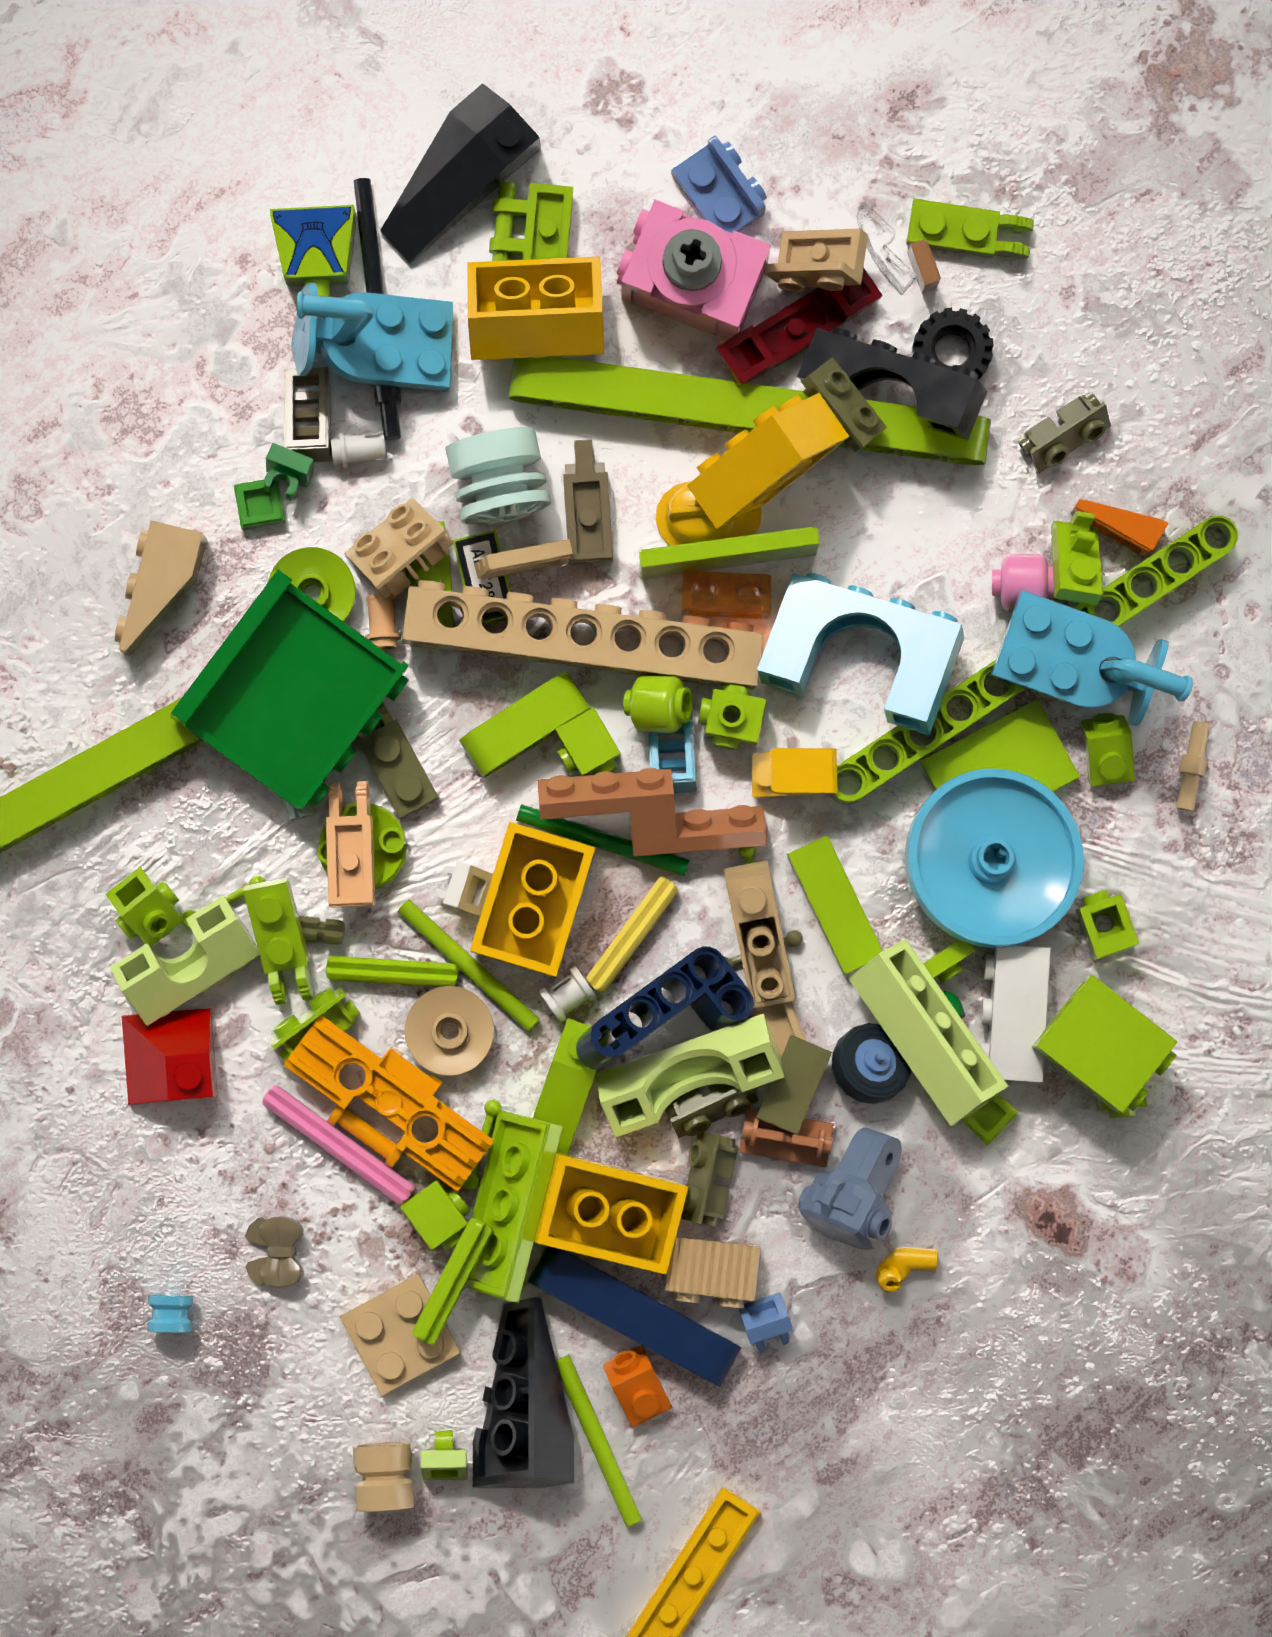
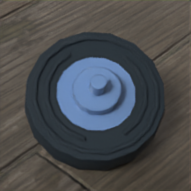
M867 1023L853 1027L838 1040L832 1053L831 1069L836 1083L846 1095L861 1103L877 1104L892 1099L905 1088L911 1075V1068L880 1024Z

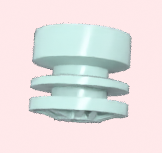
M513 427L489 431L460 439L445 447L451 477L462 480L472 479L473 482L455 492L457 502H474L459 509L462 524L486 523L492 525L511 522L527 517L530 513L551 505L549 491L532 490L546 483L545 473L524 472L523 469L541 460L535 428Z

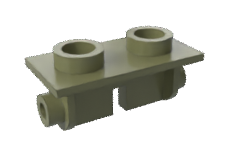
M833 357L801 381L806 388L803 393L808 397L820 393L850 436L844 441L843 445L846 448L851 446L854 452H856L887 428Z
M1093 393L1087 396L1081 394L1056 411L1057 416L1064 423L1060 427H1057L1048 416L1023 432L1024 437L1018 443L1027 456L1031 454L1035 470L1038 474L1048 467L1058 466L1065 461L1069 453L1085 443L1096 441L1111 426L1106 404L1104 402L1100 404Z
M711 1084L708 1085L711 1094L703 1097L699 1088L693 1089L675 1099L665 1111L678 1139L685 1135L695 1136L706 1131L711 1126V1123L726 1116L736 1117L748 1111L753 1103L759 1101L755 1089L741 1092L731 1085Z
M704 1132L697 1135L689 1150L688 1160L691 1167L686 1184L688 1191L681 1215L682 1220L717 1227L719 1218L724 1219L730 1188L717 1186L715 1181L716 1177L732 1179L738 1149L734 1148L736 1139Z

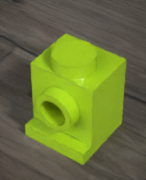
M1106 889L1082 898L1085 906L1075 911L1090 949L1089 953L1092 961L1139 944L1122 894L1110 897ZM1100 915H1105L1111 920L1112 925L1107 932L1100 931L1096 926V920Z

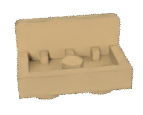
M861 228L782 231L778 263L765 264L764 274L778 283L780 289L789 292H801L804 290V287L818 286L829 291H840L844 285H861L868 234Z

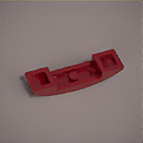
M863 268L861 285H844L840 291H829L818 287L755 327L751 325L717 346L715 351L735 381L741 386L809 348L816 328L832 332L833 327H841L881 299L883 295L865 268Z

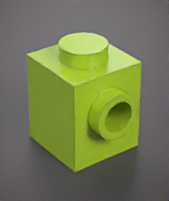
M594 707L555 729L559 740L564 746L557 753L570 774L578 770L580 776H589L600 772H612L618 768L614 761L621 757V752Z
M439 1180L434 1181L400 1206L430 1249L433 1250L441 1245L445 1252L458 1243L463 1233L462 1228L469 1222L465 1215L471 1211L456 1190L448 1193Z

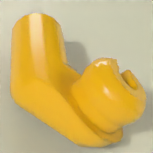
M895 1248L878 1265L876 1280L880 1288L885 1292H895L899 1290L902 1281L912 1270L936 1271L937 1249Z

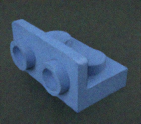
M714 135L708 139L705 147L671 169V174L704 220H709L729 233H733V231L740 232L764 215L766 206L763 201L767 199V195L753 176L747 180L738 165L742 163V160L729 141L722 144L718 137Z

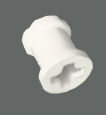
M576 966L570 968V975L549 989L544 987L539 991L560 1023L566 1020V1014L585 1001L590 1000L593 1002L598 998Z

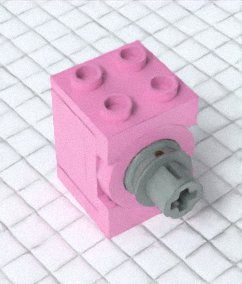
M654 199L650 211L641 210L633 234H635L633 243L636 244L633 252L625 250L616 275H619L617 284L621 285V299L631 303L634 301V304L714 336L718 334L717 337L729 340L741 332L763 277L765 264H768L771 245L737 231L729 233L709 220L686 216L683 214L684 210Z

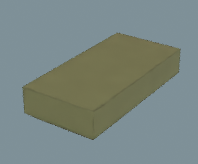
M790 1035L781 1056L785 1077L770 1082L756 1118L798 1135L832 1052Z

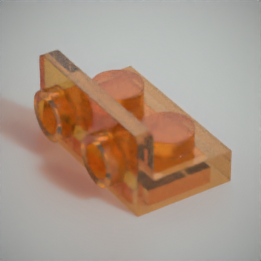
M685 571L683 573L681 616L770 619L772 609L770 575Z

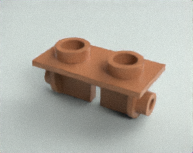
M749 1109L745 1112L739 1152L827 1168L833 1142L834 1123L805 1118L798 1135L756 1118L759 1110Z

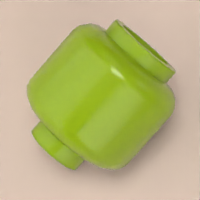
M645 674L636 679L632 689H628L625 692L623 701L624 713L626 716H631L634 727L641 732L675 733L681 728L683 723L689 722L693 707L692 693L688 687L684 686L682 680L676 676Z

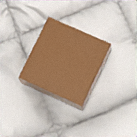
M923 239L911 243L907 254L921 293L935 290L941 277L928 241Z

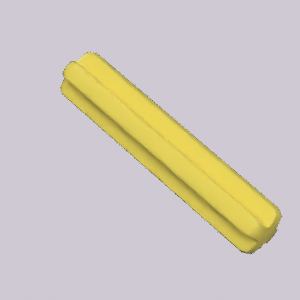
M665 877L658 878L587 975L586 982L600 993L606 992L677 895L678 888L675 884Z

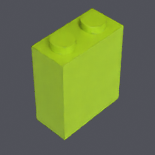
M1091 974L1084 978L1032 1047L1113 1111L1123 1113L1126 1108L1133 1112L1141 1104L1149 1092L1144 1085L1154 1072L1161 1076L1168 1069L1177 1056L1171 1050L1178 1041Z

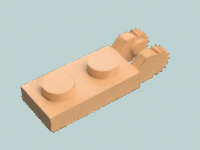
M368 781L357 782V787L355 788L357 816L342 817L344 795L340 782L329 783V817H326L328 905L330 908L375 906L373 817L370 815Z

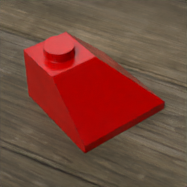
M211 1008L172 1011L167 1016L159 1018L148 1026L139 1014L121 1016L128 1105L218 1097Z

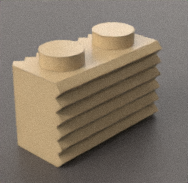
M676 1236L666 1274L665 1291H673V1300L699 1303L700 1295L718 1297V1306L744 1309L745 1300L755 1301L761 1247Z

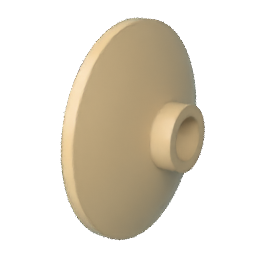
M456 986L438 987L423 994L411 1007L405 1022V1040L411 1055L422 1067L440 1075H459L474 1069L485 1059L494 1039V1022L487 1005L473 992ZM449 1022L455 1023L459 1029L458 1036L453 1040H447L442 1035V1027Z

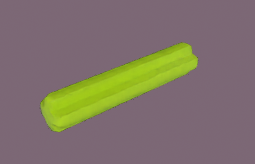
M330 956L327 959L326 976L330 980L443 987L457 985L458 967L452 963Z
M471 1218L466 1225L412 1330V1334L420 1341L431 1345L437 1342L493 1233V1228L486 1222Z

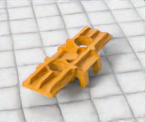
M320 1015L283 1065L337 1104L327 1122L332 1126L340 1125L387 1159L384 1164L391 1169L403 1153H405L458 1192L494 1140L435 1098L434 1094L442 1086L443 1081L433 1074L429 1077L402 1057L404 1053L392 1046L380 1058L324 1016ZM350 1063L362 1066L366 1074L364 1084L355 1090L346 1089L339 1079L342 1068ZM355 1098H360L405 1131L398 1144L392 1142L348 1110ZM421 1116L432 1117L438 1124L436 1138L427 1143L416 1140L412 1133L414 1121Z

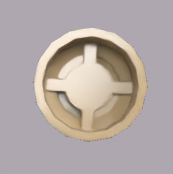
M383 1442L353 1446L355 1471L363 1476V1480L355 1485L356 1511H391L414 1507L413 1481L404 1477V1473L411 1469V1442Z

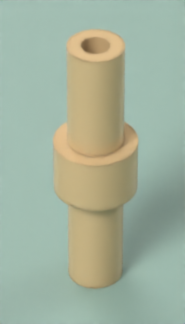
M1193 721L1187 755H1182L1179 773L1183 774L1176 806L1177 809L1194 811L1200 778H1205L1208 759H1205L1204 756L1211 725L1209 723Z

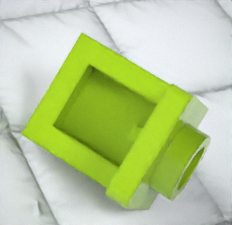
M1100 713L1092 719L1082 720L1081 730L1086 743L1087 772L1091 787L1135 781L1132 732L1125 716L1113 713Z
M952 937L955 942L954 944L923 964L933 979L938 977L940 982L944 983L964 970L960 961L976 951L971 944Z

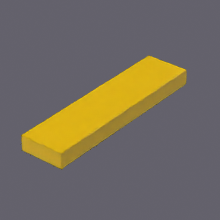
M722 1486L625 1637H680L761 1511Z

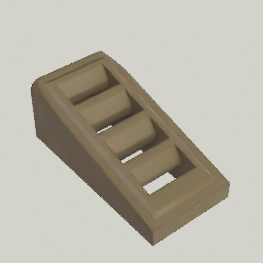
M312 367L305 377L298 376L296 368L284 369V447L313 458L314 462L331 461V412L328 367ZM319 385V391L295 392V386ZM319 403V408L295 409V404ZM319 421V426L296 427V422Z

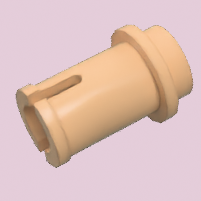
M372 594L366 597L370 634L366 635L365 638L383 651L396 649L397 640L401 639V634L396 633L395 597L391 595L385 600L380 594Z

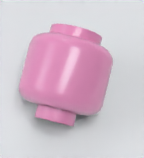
M1008 554L1002 560L1001 569H992V596H1001V605L1006 611L1013 612L1021 590L1054 601L1053 565H1048L1045 556L1041 554Z

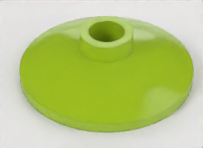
M304 547L291 551L276 563L270 573L268 582L279 569L291 578L292 584L302 592H305L309 586H317L320 588L321 594L315 601L343 622L346 620L355 602L356 587L349 567L338 555L319 547Z

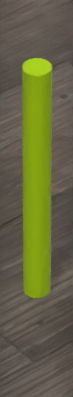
M410 899L398 909L397 912L453 964L457 965L466 976L527 1032L540 1020L539 1017Z
M568 1354L556 1360L560 1379L626 1527L641 1521L642 1517L573 1361Z

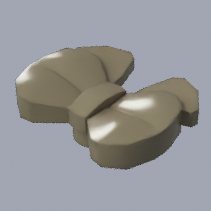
M286 1216L273 1217L266 1220L260 1217L249 1225L245 1235L247 1241L268 1246V1257L250 1261L245 1266L249 1278L259 1286L266 1284L273 1287H287L300 1282L303 1277V1267L295 1258V1244L303 1236L304 1231L298 1220Z

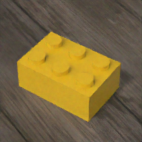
M600 256L467 262L468 328L471 360L605 354Z
M820 393L802 400L800 395H796L778 409L776 406L769 408L753 420L756 425L754 429L750 432L744 430L725 443L728 449L721 456L719 453L714 454L697 467L700 475L687 484V487L716 529L767 504L850 437Z
M509 822L470 948L471 953L557 978L594 858L595 847Z
M556 1152L534 1242L666 1275L688 1186L676 1181Z

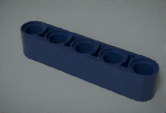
M546 1246L527 1281L719 1387L722 1386L742 1347L562 1249Z

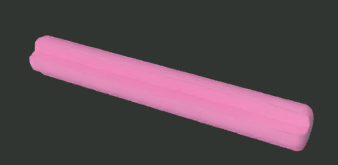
M274 1085L264 1096L262 1103L266 1108L394 1202L403 1205L410 1198L415 1189L412 1183L329 1124L284 1089Z

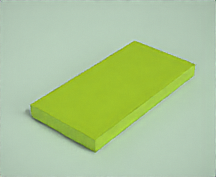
M814 526L642 549L639 552L640 578L645 579L816 556L820 544L818 528Z
M502 1110L498 1113L492 1135L494 1142L488 1150L472 1218L489 1224L493 1228V1233L465 1286L466 1288L519 1303L563 1126Z

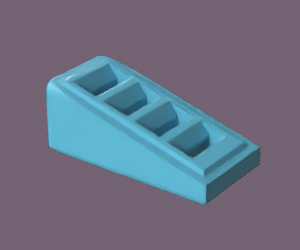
M691 714L689 722L683 723L678 731L671 733L684 734V739L658 741V735H670V733H648L650 768L659 770L671 769V771L686 770V773L672 774L674 794L697 791ZM685 752V758L659 759V753Z

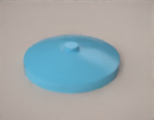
M993 768L970 771L950 779L925 800L915 814L908 831L905 845V866L908 882L915 899L924 913L940 929L950 936L971 945L987 948H1006L1017 946L1039 937L1051 929L1067 913L1080 888L1084 869V854L1077 825L1071 813L1057 795L1045 785L1027 775L1006 769Z

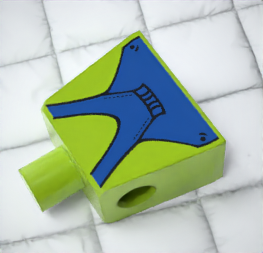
M354 204L270 209L271 223L287 286L305 287L307 283H315L318 296L331 297L330 285L349 283L357 222Z

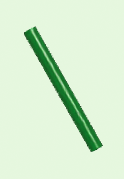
M521 804L516 821L681 876H685L690 861L671 853L633 856L632 840L566 818L540 820V810Z

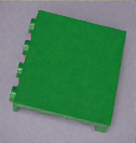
M278 569L172 710L170 718L301 813L307 804L315 809L330 789L323 782L332 770L336 769L342 773L357 751L350 746L360 732L368 737L379 723L383 715L377 712V709L385 698L388 697L394 702L409 682V679L403 676L409 665L404 661L401 664L294 586L292 579Z

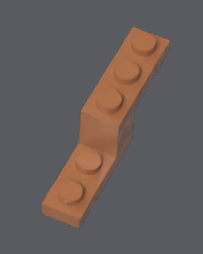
M646 768L638 772H600L595 775L577 777L559 775L550 779L537 780L540 820L630 812L633 856L767 845L763 806L750 807L738 805L729 809H693L688 812L675 813L671 769Z

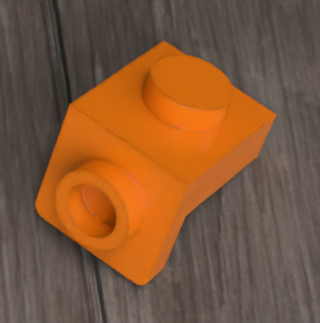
M643 1346L623 1351L612 1360L603 1364L612 1389L632 1428L673 1408Z

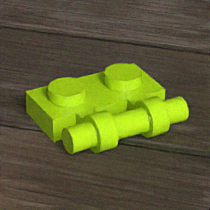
M499 182L498 198L493 199L492 213L496 215L495 234L489 240L488 251L493 254L492 261H508L512 255H521L523 260L568 258L574 187L529 183L528 200L515 199L516 183ZM516 216L526 217L524 239L512 238L513 219Z

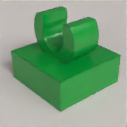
M272 442L266 456L267 474L264 479L265 491L270 492L274 482L283 479L290 484L286 491V499L293 500L298 493V485L305 488L308 487L314 474V459Z

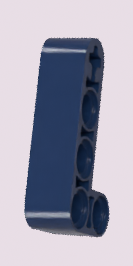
M702 946L695 949L585 1031L576 1044L577 1056L586 1067L591 1069L605 1068L688 1006L693 1008L710 1030L716 1031L745 1020L752 1013L754 1007L753 996L717 949L710 946ZM694 965L704 970L706 979L701 978L696 973ZM661 988L668 990L672 994L674 1003L664 998ZM721 1000L731 1006L733 1015L728 1014L723 1009ZM629 1012L636 1014L640 1018L642 1027L636 1026L631 1022ZM611 1033L615 1040L603 1048L599 1041Z

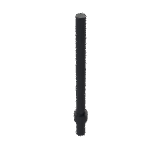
M358 178L353 180L366 292L384 294L371 179ZM390 385L374 386L375 406L380 407L384 440L401 438L397 405L401 403L400 387Z

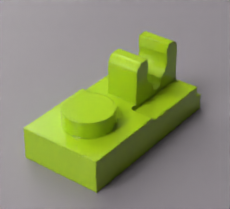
M1076 511L1069 523L1053 521L1051 524L1054 598L1097 605L1103 596L1098 528L1091 527L1094 521V514Z

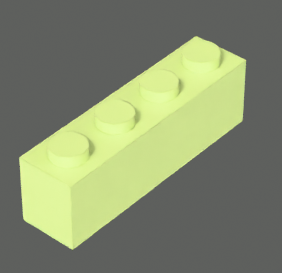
M906 939L877 954L849 978L950 1126L978 1111L1009 1087Z

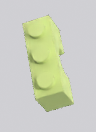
M224 895L186 918L194 934V942L183 955L175 958H162L147 943L110 966L122 993L147 1026L159 1018L167 1016L173 1009L197 994L205 992L211 985L233 971L243 968L249 961L261 954L248 929Z

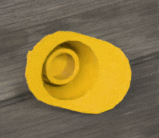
M691 481L674 485L663 494L657 505L655 520L658 531L671 546L754 535L761 525L762 510L760 507L716 529L687 487V484Z

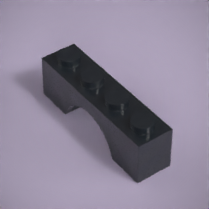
M833 327L832 332L816 328L797 375L801 381L833 357L859 391L869 384L884 380L907 384L912 387L916 397L917 416L928 428L961 439H969L988 392L977 379L978 374L959 365H953L951 370L936 366L938 362L935 359L918 352H913L911 357L896 353L898 350L896 347L881 340L873 339L870 345L858 341L856 334L843 328Z

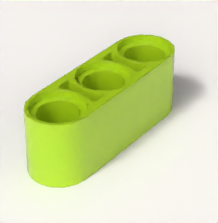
M565 671L468 732L459 742L482 778H485L556 733L555 729L590 710L591 707L569 673Z

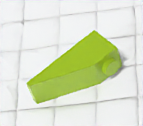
M567 1018L533 1115L534 1119L563 1126L556 1151L563 1154H568L598 1070L586 1067L579 1060L576 1052L578 1039L591 1026ZM610 1033L599 1041L603 1048L608 1042Z

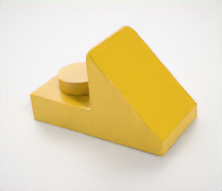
M772 748L771 752L752 753V797L754 798L838 794L837 749Z

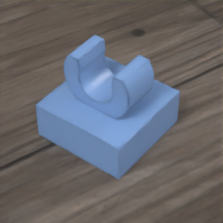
M780 1292L744 1304V1309L738 1308L750 1344L755 1343L760 1352L766 1351L764 1340L778 1335L783 1345L789 1343L788 1332L793 1331Z

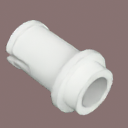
M383 431L344 437L343 433H340L339 438L330 439L334 465L343 464V468H348L347 463L387 459Z

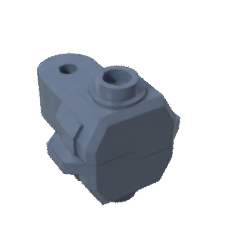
M867 1127L859 1129L853 1136L838 1168L818 1173L812 1185L807 1186L802 1191L798 1203L801 1215L816 1231L836 1241L858 1249H875L878 1241L887 1237L892 1225V1211L884 1201L883 1196L901 1159L902 1146L900 1140Z

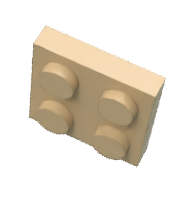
M420 1273L339 1316L381 1396L461 1353L447 1324H445L434 1345L422 1342L412 1334V1330L431 1295Z

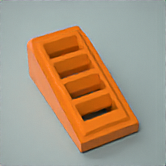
M1082 499L1078 500L1070 513L1072 517L1076 511L1094 514V521L1091 527H1097L1098 532L1142 557H1147L1153 551L1169 523L1163 519Z

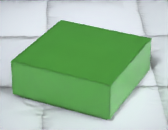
M264 479L234 484L242 530L286 523L278 480L274 482L270 492L265 491Z

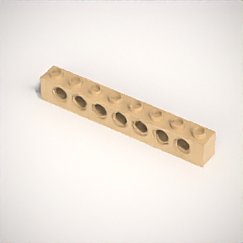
M420 580L418 581V587L409 586L401 644L640 676L645 674L672 675L685 682L715 686L734 684L747 687L750 690H754L757 687L759 675L757 668L761 659L764 633L753 632L754 625L727 622V628L709 626L710 619L696 616H683V623L665 620V613L651 610H639V617L622 615L621 607L606 604H596L595 611L578 609L577 601L561 598H552L551 605L533 603L534 596L516 592H508L506 599L489 597L488 589L464 586L462 593L444 591V583ZM447 605L457 607L463 616L461 624L454 628L443 626L437 617V613L442 607ZM490 611H497L505 617L507 627L501 633H489L482 625V617ZM534 617L544 618L551 627L550 635L542 640L532 638L526 630L528 620ZM577 623L588 624L594 631V642L586 646L578 645L571 638V627ZM621 629H630L635 632L639 640L637 649L627 652L618 648L615 643V633ZM664 635H674L679 638L682 643L681 655L677 657L665 656L659 648L660 638ZM718 641L725 647L726 658L723 662L712 663L705 658L703 646L706 642Z

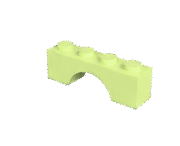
M764 1013L596 1074L600 1104L615 1137L658 1123L664 1110L675 1099L693 1089L711 1084H727L736 1087L741 1092H745L785 1077L779 1049Z

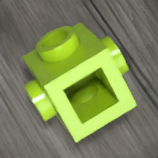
M724 684L723 690H713L712 699H702L698 724L706 725L704 736L713 738V746L738 750L740 743L756 747L766 699L749 696L750 689L747 687ZM727 711H733L738 715L739 720L729 723L723 718V714Z
M140 866L105 894L119 913V916L114 920L131 940L138 935L150 947L169 935L176 926L184 921L174 906L180 901L178 896L164 880L156 885Z

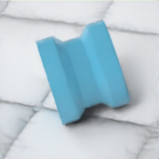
M148 1295V1304L152 1308V1318L147 1322V1331L168 1333L192 1332V1322L188 1318V1309L193 1305V1295Z

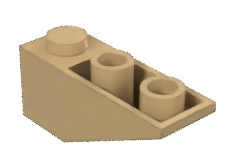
M152 520L149 530L141 531L136 548V556L142 557L138 574H130L125 592V599L131 600L127 617L120 616L114 641L120 643L119 650L124 655L131 656L197 582L207 538L202 532Z
M768 860L725 868V881L747 988L750 990L754 1001L753 1009L795 1001Z

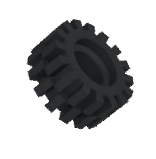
M951 307L945 308L941 313H938V311L932 313L929 319L924 320L920 325L914 338L912 353L918 352L932 357L938 362L936 366L951 370L953 366H948L938 359L935 346L937 341L944 335H960L968 343L970 352L968 359L959 366L976 372L978 374L977 379L980 380L983 374H985L993 356V338L989 337L990 329L987 324L983 326L978 315L974 314L971 316L967 314L968 310L960 308L959 311H953Z

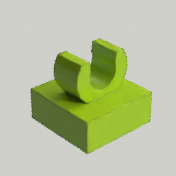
M453 1430L435 1431V1450L421 1451V1473L423 1480L468 1479L466 1450H454Z

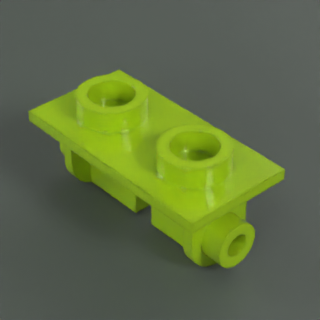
M341 986L334 992L330 987L324 989L309 1001L310 1010L298 1019L294 1014L290 1015L272 1030L275 1036L270 1039L271 1046L274 1050L280 1045L284 1046L285 1049L279 1053L284 1062H286L320 1015L343 1031L357 1023L355 1018L361 1013L351 1000L344 1005L340 1001L346 996Z

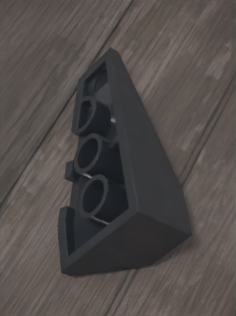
M482 83L449 112L380 232L401 256L411 264L498 188L499 182L506 181L541 150L540 137L507 101Z
M532 1297L519 1300V1303H504L492 1354L494 1361L497 1363L492 1387L485 1386L482 1401L488 1403L483 1428L476 1427L473 1439L472 1487L545 1488L574 1483V1436L542 1299Z

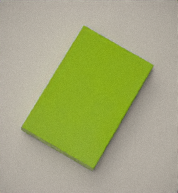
M1039 699L920 761L935 791L950 779L980 769L994 768L1015 771L1039 781L1052 792L1080 777Z

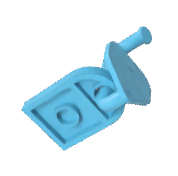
M307 283L297 296V314L291 341V350L297 375L305 377L312 368L315 354H322L328 366L335 373L353 382L446 392L450 388L453 302L367 292L352 293L342 298L318 296L316 284Z
M1021 590L1018 595L991 672V676L1079 707L1092 708L1104 706L1117 700L1126 690L1132 691L1133 697L1128 718V724L1132 726H1139L1142 722L1154 689L1175 696L1176 700L1182 702L1188 698L1193 687L1192 677L1188 675L1181 677L1162 670L1168 651V641L1163 639L1157 640L1146 663L1137 661L1135 650L1129 637L1114 623ZM1108 657H1113V658L1118 659V660H1110V661L1102 662L1104 659H1106V658H1108Z

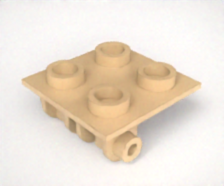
M412 497L406 503L392 509L388 517L371 532H366L358 537L354 545L345 552V555L370 580L375 589L386 600L391 595L396 598L399 593L412 584L402 570L404 568L415 581L419 579L418 575L409 565L412 561L415 560L427 572L429 568L420 555L422 554L433 566L450 553L448 548L454 542L446 534V530Z

